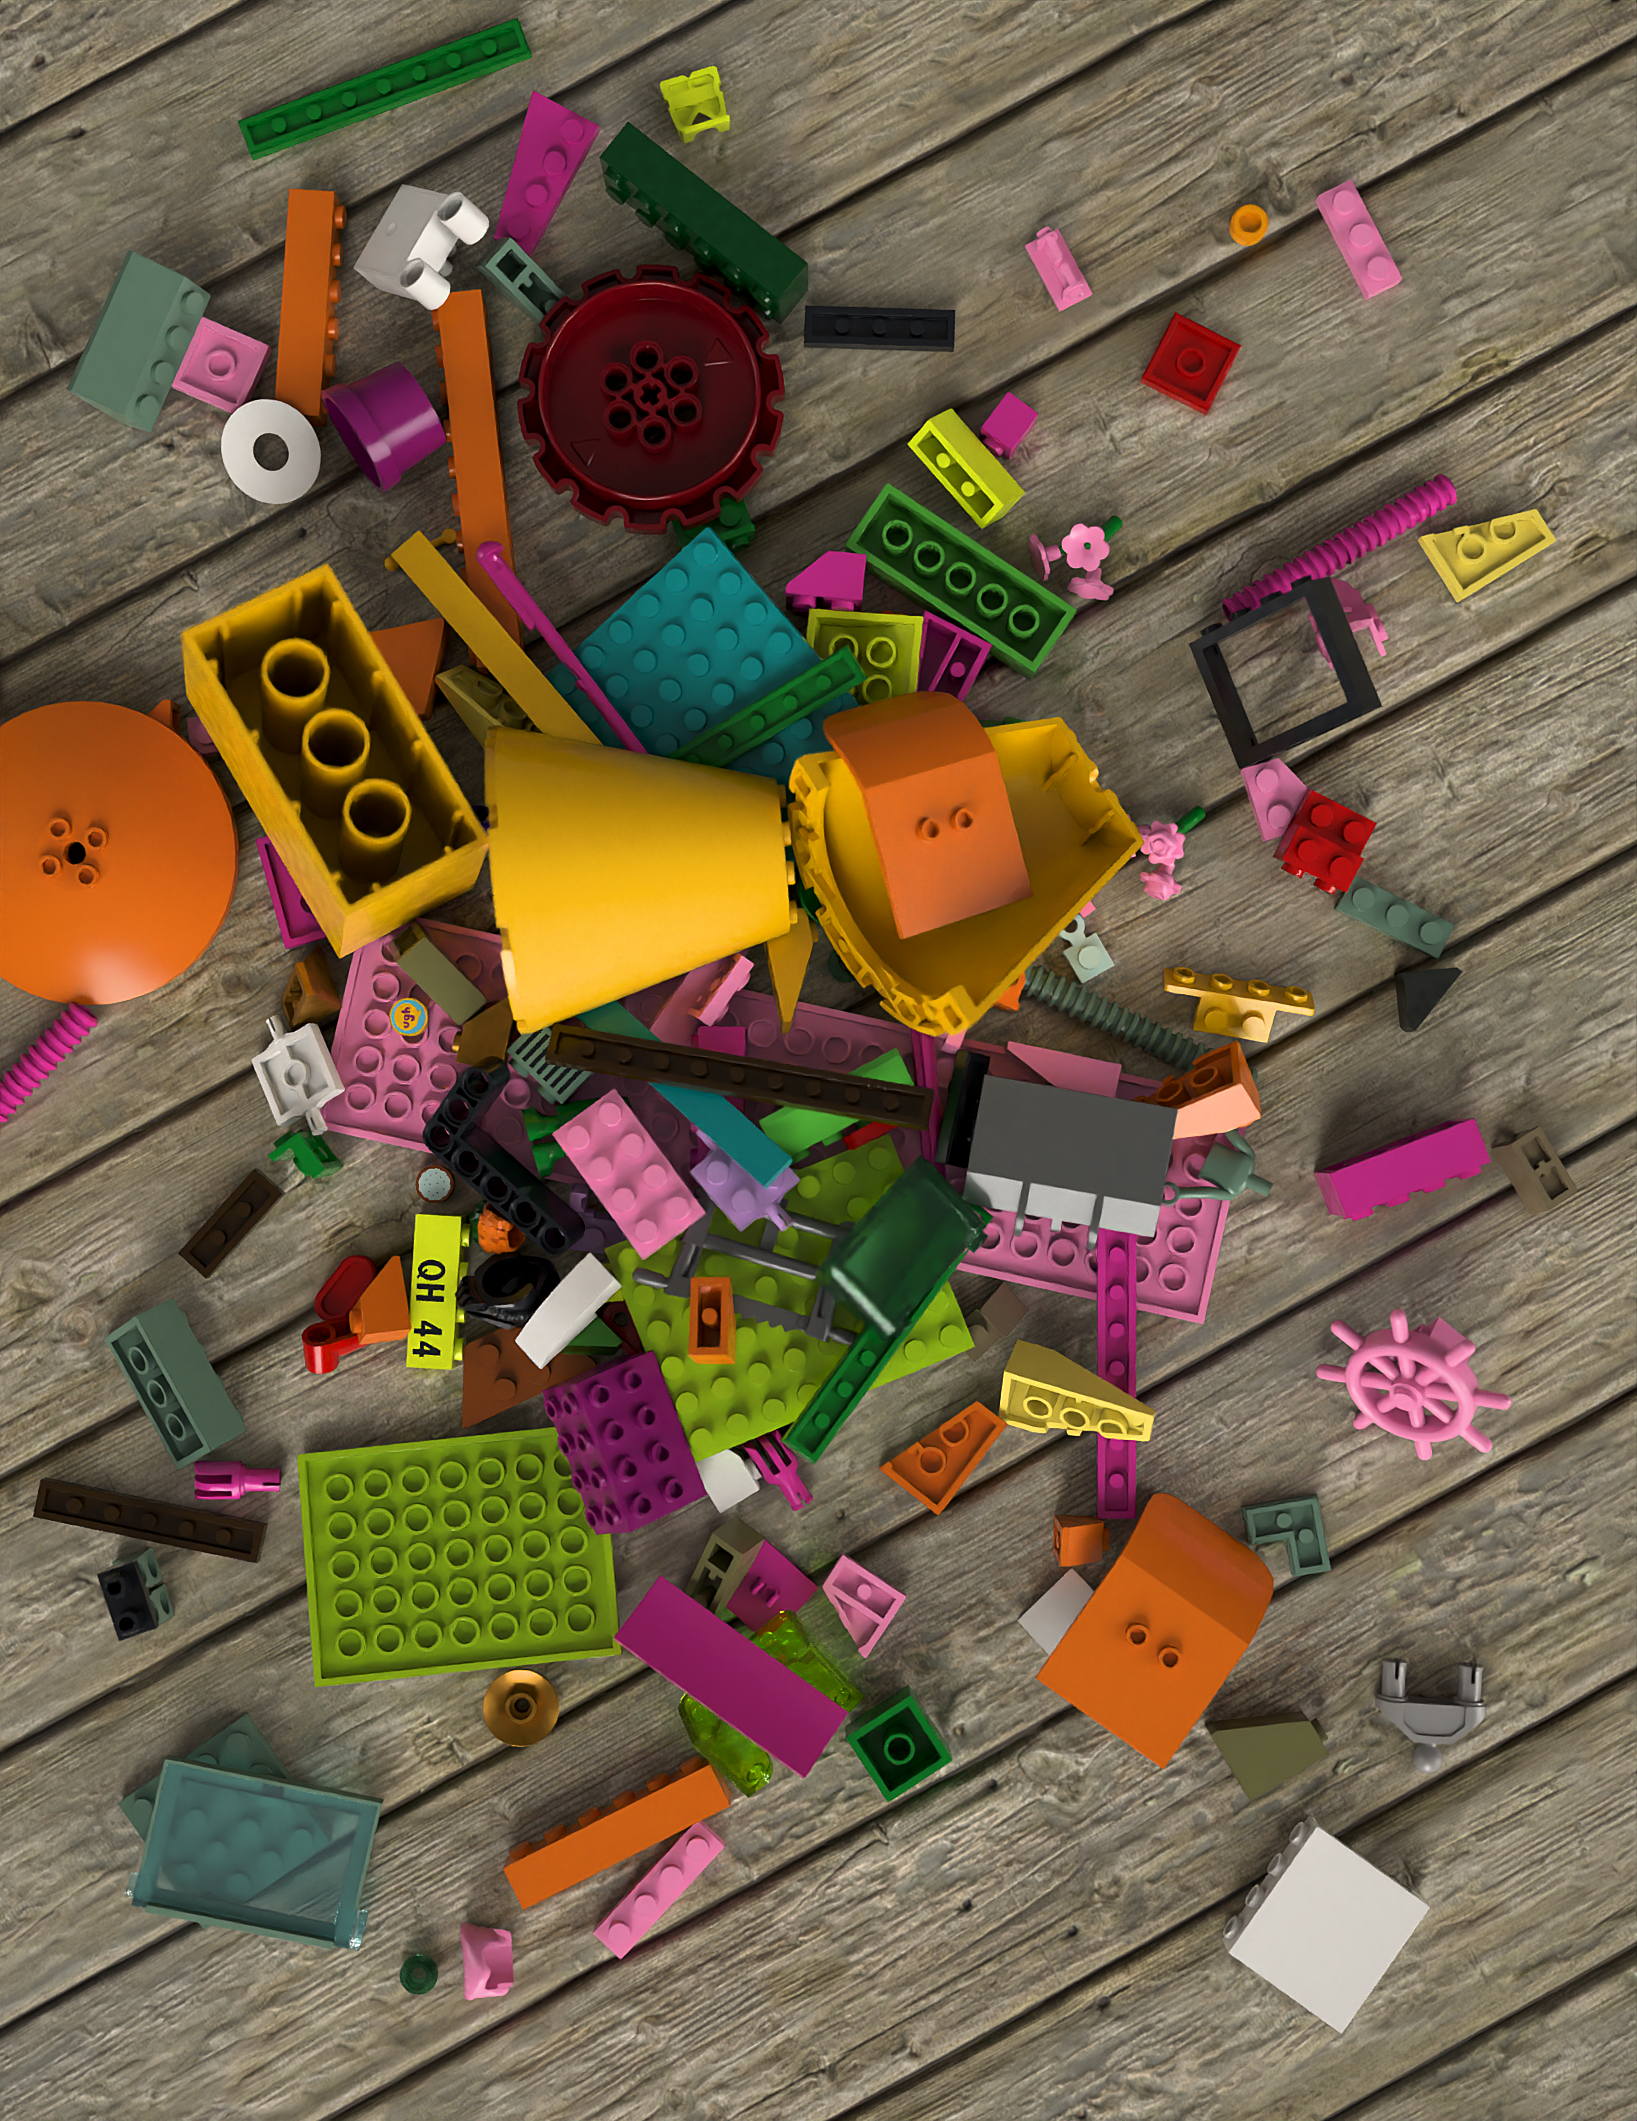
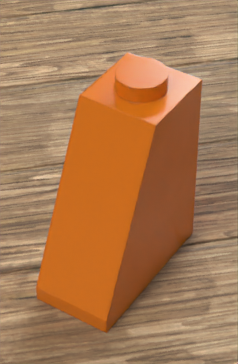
M444 617L369 632L420 722L431 720L438 685L434 680L436 675L442 672L450 636L449 624Z

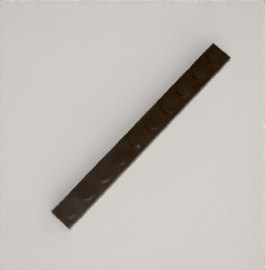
M556 1023L553 1025L545 1056V1061L549 1065L923 1131L928 1129L935 1095L934 1089Z

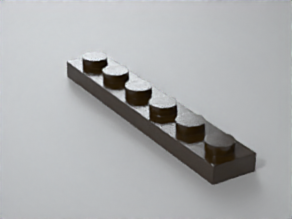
M48 1477L40 1480L33 1517L252 1563L260 1561L268 1523Z

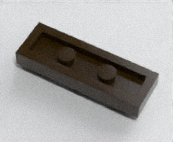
M255 1168L178 1254L204 1278H210L286 1193L260 1169Z

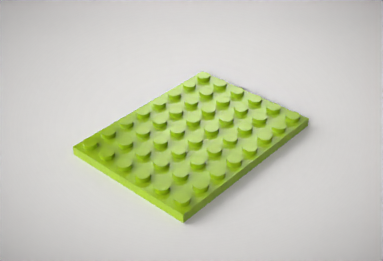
M890 1134L869 1141L852 1151L847 1150L795 1171L794 1173L800 1181L783 1197L789 1200L786 1210L836 1225L846 1221L856 1222L852 1230L858 1233L859 1240L856 1244L849 1246L843 1276L844 1290H838L832 1327L835 1328L839 1326L860 1332L930 1236ZM716 1205L708 1233L759 1248L767 1220L762 1218L756 1219L740 1232ZM787 1226L785 1231L781 1232L779 1230L772 1252L824 1267L832 1239ZM687 1229L645 1260L640 1257L627 1239L605 1248L615 1277L622 1285L620 1288L645 1352L654 1351L695 1463L794 1422L849 1346L834 1342L831 1338L829 1342H825L806 1335L804 1331L798 1329L784 1332L782 1325L771 1328L768 1321L756 1323L754 1317L742 1319L739 1312L735 1314V1364H696L689 1356L690 1297L687 1299L663 1293L664 1288L657 1289L637 1283L632 1277L633 1271L640 1267L665 1274L664 1276L669 1278L684 1243L678 1240L686 1233ZM706 1248L702 1249L694 1276L730 1277L733 1294L809 1317L819 1286V1282ZM949 1280L941 1288L868 1391L975 1347Z
M556 1427L297 1454L314 1687L622 1655V1646L614 1641V1636L620 1630L612 1534L596 1535L594 1529L587 1523L585 1518L586 1507L581 1494L572 1483V1470L568 1459L563 1455L558 1446L557 1439L559 1435Z

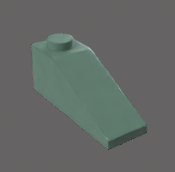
M511 237L499 238L475 265L508 300L538 326L549 310L562 297L567 296Z

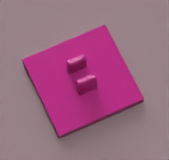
M765 1539L752 1567L726 1607L769 1644L819 1587Z

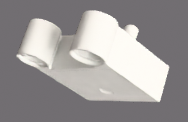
M402 184L353 268L381 291L416 300L428 310L437 309L445 302L450 293V284L442 276H448L452 272L453 265L446 258L456 253L457 246L455 243L458 238L467 245L479 241L487 231L489 225L488 217L461 192H453L447 195Z

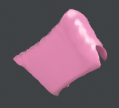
M461 1922L460 1937L463 1953L464 1999L472 2000L474 1998L505 1995L509 1991L508 1987L514 1984L510 1931L487 1928L485 1926L479 1927L467 1922Z

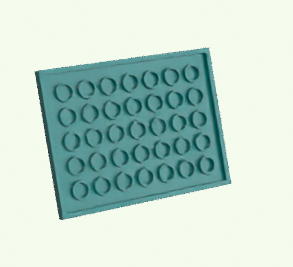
M711 527L705 528L572 651L646 751L651 755L665 757L822 661V658ZM560 662L545 676L604 746L627 750L587 695L577 688L575 682L578 679ZM848 690L721 768L776 778L777 785L785 784L786 804H791L795 802V793H792L790 790L789 781L796 760L808 754L835 751L825 737L823 721L832 714L859 707L861 704ZM780 808L781 821L787 822L788 808ZM791 842L790 846L784 847L785 861H793L794 865L796 859Z

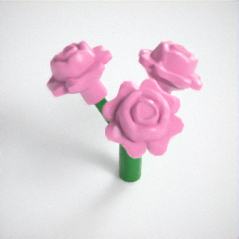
M1200 806L1193 807L1175 823L1164 824L1157 820L1151 824V828L1148 824L1137 826L1145 841L1141 846V852L1143 854H1150L1149 861L1151 863H1160L1158 870H1153L1149 873L1141 872L1139 880L1145 883L1143 891L1152 898L1166 901L1172 894H1180L1182 887L1172 876L1175 868L1174 862L1175 858L1179 859L1184 855L1182 847L1185 840L1184 834L1206 816L1205 811Z

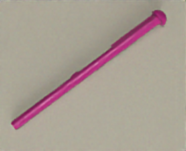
M496 541L482 543L476 553L479 565H481L531 632L536 627L560 661L578 679L575 682L577 688L587 695L625 748L630 751L649 754L500 556L503 546Z

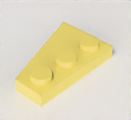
M1533 509L1492 519L1481 524L1466 525L1435 535L1433 533L1421 536L1417 541L1458 603L1557 540L1538 510Z

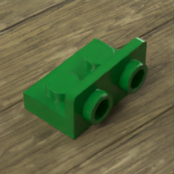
M728 498L723 499L720 502L722 512L720 517L690 530H684L679 521L673 520L672 524L681 551L707 527L713 529L731 552L748 548L751 545L750 541L756 540V531L751 522L744 499L739 503H735Z
M302 1129L295 1133L291 1130L273 1143L276 1149L268 1155L272 1162L293 1158L300 1172L305 1176L310 1175L313 1179L333 1175L343 1167V1164L321 1135H312V1131L304 1132Z

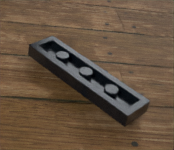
M805 305L804 348L954 351L955 310Z

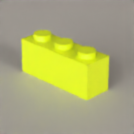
M952 408L930 418L907 444L981 529L1004 517L1025 494V491Z

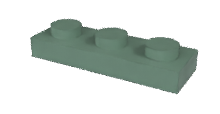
M1356 875L1347 893L1342 892L1334 910L1434 960L1439 958L1455 926Z

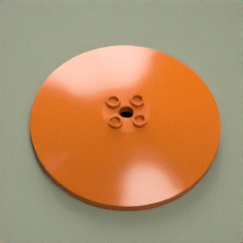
M95 701L55 703L25 712L1 725L0 977L30 994L47 1000L70 1004L73 1001L75 1003L78 1002V1005H101L132 1000L152 993L185 973L205 953L221 930L231 908L239 874L240 852L234 813L219 778L207 760L182 735L145 713L110 703ZM76 842L81 843L86 850V856L79 864L73 863L69 858V848Z

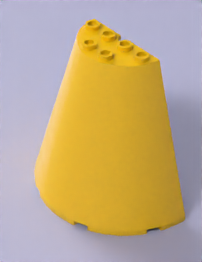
M1061 717L983 728L996 750L1033 896L904 939L899 938L862 794L850 770L836 750L804 755L795 762L789 781V788L792 793H795V802L787 805L788 821L790 824L792 847L804 888L807 890L814 887V892L822 906L817 909L815 914L837 954L863 988L872 985L885 998L879 1005L897 1020L912 1029L931 1036H939L945 1032L953 1036L970 1028L1145 843L1139 828L1130 820L1119 804L1117 795L1112 790H1105L1099 786L1096 780L1098 778L1096 764L1088 758L1078 743L1075 733L1067 727Z
M505 726L488 727V738L485 741L486 805L489 807L488 816L491 827L487 829L497 927H501V942L503 945L501 956L513 1017L514 1020H517V1029L520 1034H529L550 1027L554 1023H560L789 933L790 924L798 923L796 901H789L788 885L795 884L793 861H785L784 847L791 845L789 821H781L780 808H787L785 784L777 785L776 778Z

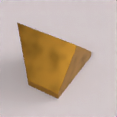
M320 944L303 962L295 963L280 1000L291 1032L297 1031L308 1023L314 1024L343 1008Z

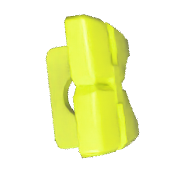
M715 66L694 71L689 78L681 75L661 81L660 83L664 101L669 105V114L683 144L692 142L697 133L709 128H717L720 133L730 129V116L726 114L723 91L720 92L719 89L721 82L717 67ZM698 113L711 119L692 125Z

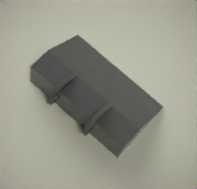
M984 1075L962 1203L1016 1212L1013 1236L1021 1237L1025 1214L1052 1219L1050 1231L1060 1232L1062 1221L1088 1225L1087 1250H1094L1099 1228L1154 1237L1162 1203L1178 1109Z

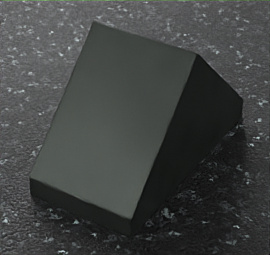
M1454 967L1394 975L1400 1028L1406 1033L1416 1031L1462 974V971Z

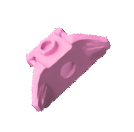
M1331 576L1330 579L1344 613L1351 612L1346 618L1352 633L1367 628L1380 656L1386 655L1382 641L1387 640L1388 636L1373 604L1365 605L1358 589H1354L1345 581H1337ZM1310 612L1309 620L1314 632L1318 631L1315 640L1322 657H1326L1330 669H1334L1313 615Z

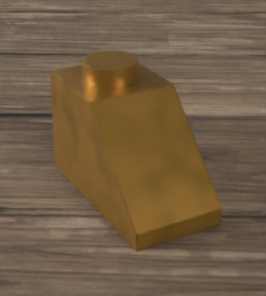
M509 996L465 1023L462 1032H456L452 1047V1053L457 1054L456 1062L474 1065L486 1057L495 1056L502 1059L508 1065L510 1054L506 1050L512 1045L517 1020H514Z

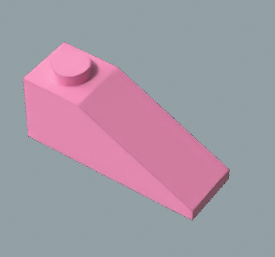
M1011 1041L1005 1043L1004 1050L1049 1086L1115 1098L1121 1064Z

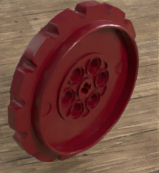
M642 264L636 267V274L632 278H624L619 269H614L583 282L581 288L584 295L580 300L574 301L568 296H564L542 319L539 327L545 340L541 343L531 342L528 344L520 367L519 383L523 389L529 390L530 393L527 397L517 401L518 418L525 443L528 446L537 445L540 447L539 451L532 457L537 470L555 494L560 495L565 491L573 492L570 503L576 512L603 526H609L614 518H622L625 531L628 533L663 535L667 532L668 523L673 520L679 521L684 530H690L720 517L722 514L720 502L723 499L728 498L735 503H739L761 480L764 474L763 467L757 460L762 456L773 457L781 438L784 414L782 411L773 408V405L785 399L784 377L779 356L763 352L770 344L768 331L748 305H743L739 308H732L730 306L732 302L730 289L700 273H695L689 281H682L679 278L678 268L675 266ZM647 356L657 359L656 365L650 369H643L638 365L640 360ZM679 372H687L692 375L691 380L686 384L675 383L673 377ZM621 378L627 381V384L620 391H613L608 388L610 381ZM652 395L654 399L657 397L658 403L651 405L650 401L646 403L645 397ZM683 409H691L696 413V416L688 422H682L676 418L679 411ZM619 415L629 417L631 419L630 423L624 428L618 429L611 425L613 419ZM655 430L665 434L664 440L658 444H651L645 440L647 435Z

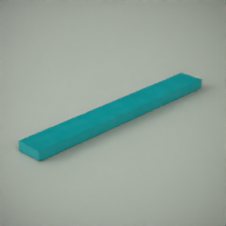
M617 1001L575 1016L590 1030L662 1042ZM648 1082L763 1188L767 1189L793 1162L788 1154L722 1095Z

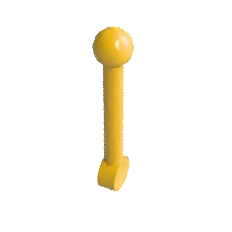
M445 529L441 537L430 541V543L435 548L444 543L453 545L456 543V532L453 529ZM392 556L387 557L384 561L385 568L389 571H395L399 567V564Z

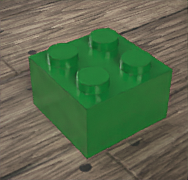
M909 1685L845 1726L847 1741L888 1803L953 1761L950 1747Z

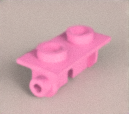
M1050 227L1041 229L1036 234L1038 239L1026 244L1025 249L1060 312L1092 295V292L1059 229L1057 228L1051 231Z

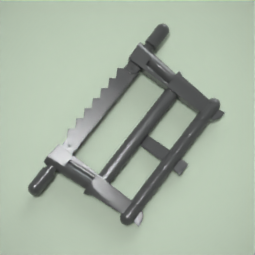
M698 1185L694 1189V1195L699 1199L698 1202L707 1214L689 1226L686 1233L678 1240L684 1243L669 1278L665 1277V1274L640 1267L636 1268L632 1273V1277L637 1283L657 1289L664 1288L663 1293L688 1299L691 1291V1277L695 1276L702 1249L706 1248L819 1282L810 1317L733 1294L735 1314L740 1312L742 1319L754 1317L756 1323L768 1321L771 1328L782 1325L784 1332L798 1329L804 1331L806 1335L829 1342L831 1338L834 1342L850 1346L859 1333L839 1326L836 1328L832 1327L838 1290H844L843 1276L849 1246L856 1244L859 1240L858 1233L852 1230L856 1222L846 1221L836 1225L786 1210L789 1200L784 1198L779 1205L794 1220L789 1227L832 1239L824 1267L772 1252L780 1228L768 1215L762 1217L767 1222L759 1248L708 1233L716 1203Z

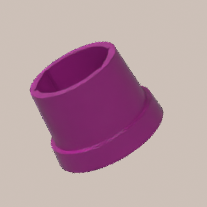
M399 361L348 385L341 382L321 391L325 408L343 443L370 483L382 494H385L398 484L403 473L446 444L444 430L430 401L413 375Z

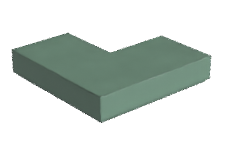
M1316 1493L1241 1506L1247 1543L1251 1546L1285 1540L1290 1571L1293 1577L1331 1570L1320 1504Z

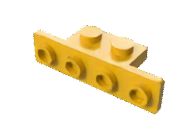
M1186 967L1164 968L1163 970L1164 991L1199 997L1192 1021L1194 1031L1267 1043L1276 1010L1313 1016L1315 1011L1312 993L1298 986H1287L1284 988L1272 986L1265 981L1257 979L1250 980L1249 982L1236 980L1222 973H1214L1212 975L1195 973Z

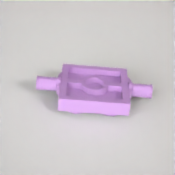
M700 1129L697 1130L695 1134L701 1138L710 1150L706 1158L690 1171V1175L740 1232L754 1220L766 1215L773 1220L781 1232L785 1231L787 1225L790 1226L794 1220L791 1219L779 1204L784 1195L799 1183L800 1179L787 1167L765 1189Z

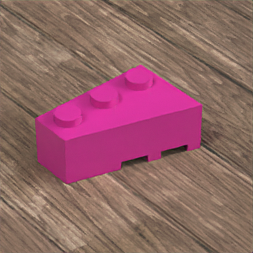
M924 610L916 692L937 691L949 693L964 703L990 652L992 644Z

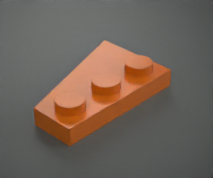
M976 1401L878 1469L939 1516L1008 1423L981 1402Z

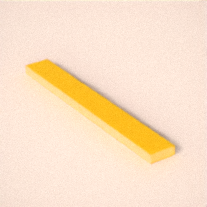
M420 530L391 554L394 560L543 734L603 745Z

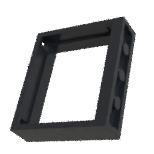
M1310 574L1299 578L1290 584L1292 590L1282 594L1281 591H1277L1259 600L1261 603L1260 607L1254 610L1251 607H1247L1229 616L1231 622L1222 626L1221 622L1208 626L1200 631L1201 638L1189 643L1240 770L1263 763L1382 707L1330 576L1313 580ZM1306 599L1348 702L1258 744L1218 644Z

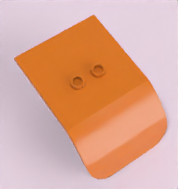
M918 691L841 711L828 716L823 721L826 739L843 759L861 791L900 939L1033 896L996 750L978 719L962 701L949 693Z
M1166 1493L1153 1494L1142 1510L1136 1526L1120 1555L1035 1678L1164 1769L1250 1645L1271 1600L1274 1579L1268 1567L1257 1554L1185 1502Z

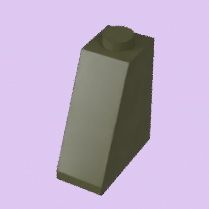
M415 919L387 944L396 963L459 1026L483 1012L484 1004L488 1000L482 990Z
M1302 1711L1211 1721L1205 1725L1250 1801L1329 1754L1323 1744L1328 1737L1316 1718L1310 1721Z

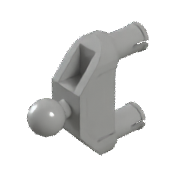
M1383 1658L1382 1690L1375 1696V1706L1413 1742L1421 1743L1414 1749L1412 1755L1413 1764L1416 1769L1426 1774L1436 1773L1443 1763L1442 1752L1436 1744L1453 1745L1474 1729L1486 1715V1704L1481 1699L1483 1665L1469 1662V1666H1467L1466 1662L1458 1663L1457 1696L1453 1697V1699L1414 1697L1405 1694L1407 1661L1394 1658V1662H1392L1391 1658Z

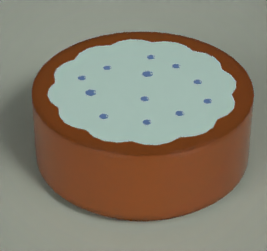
M440 1165L428 1166L420 1171L416 1178V1191L426 1202H443L454 1192V1176L446 1167Z

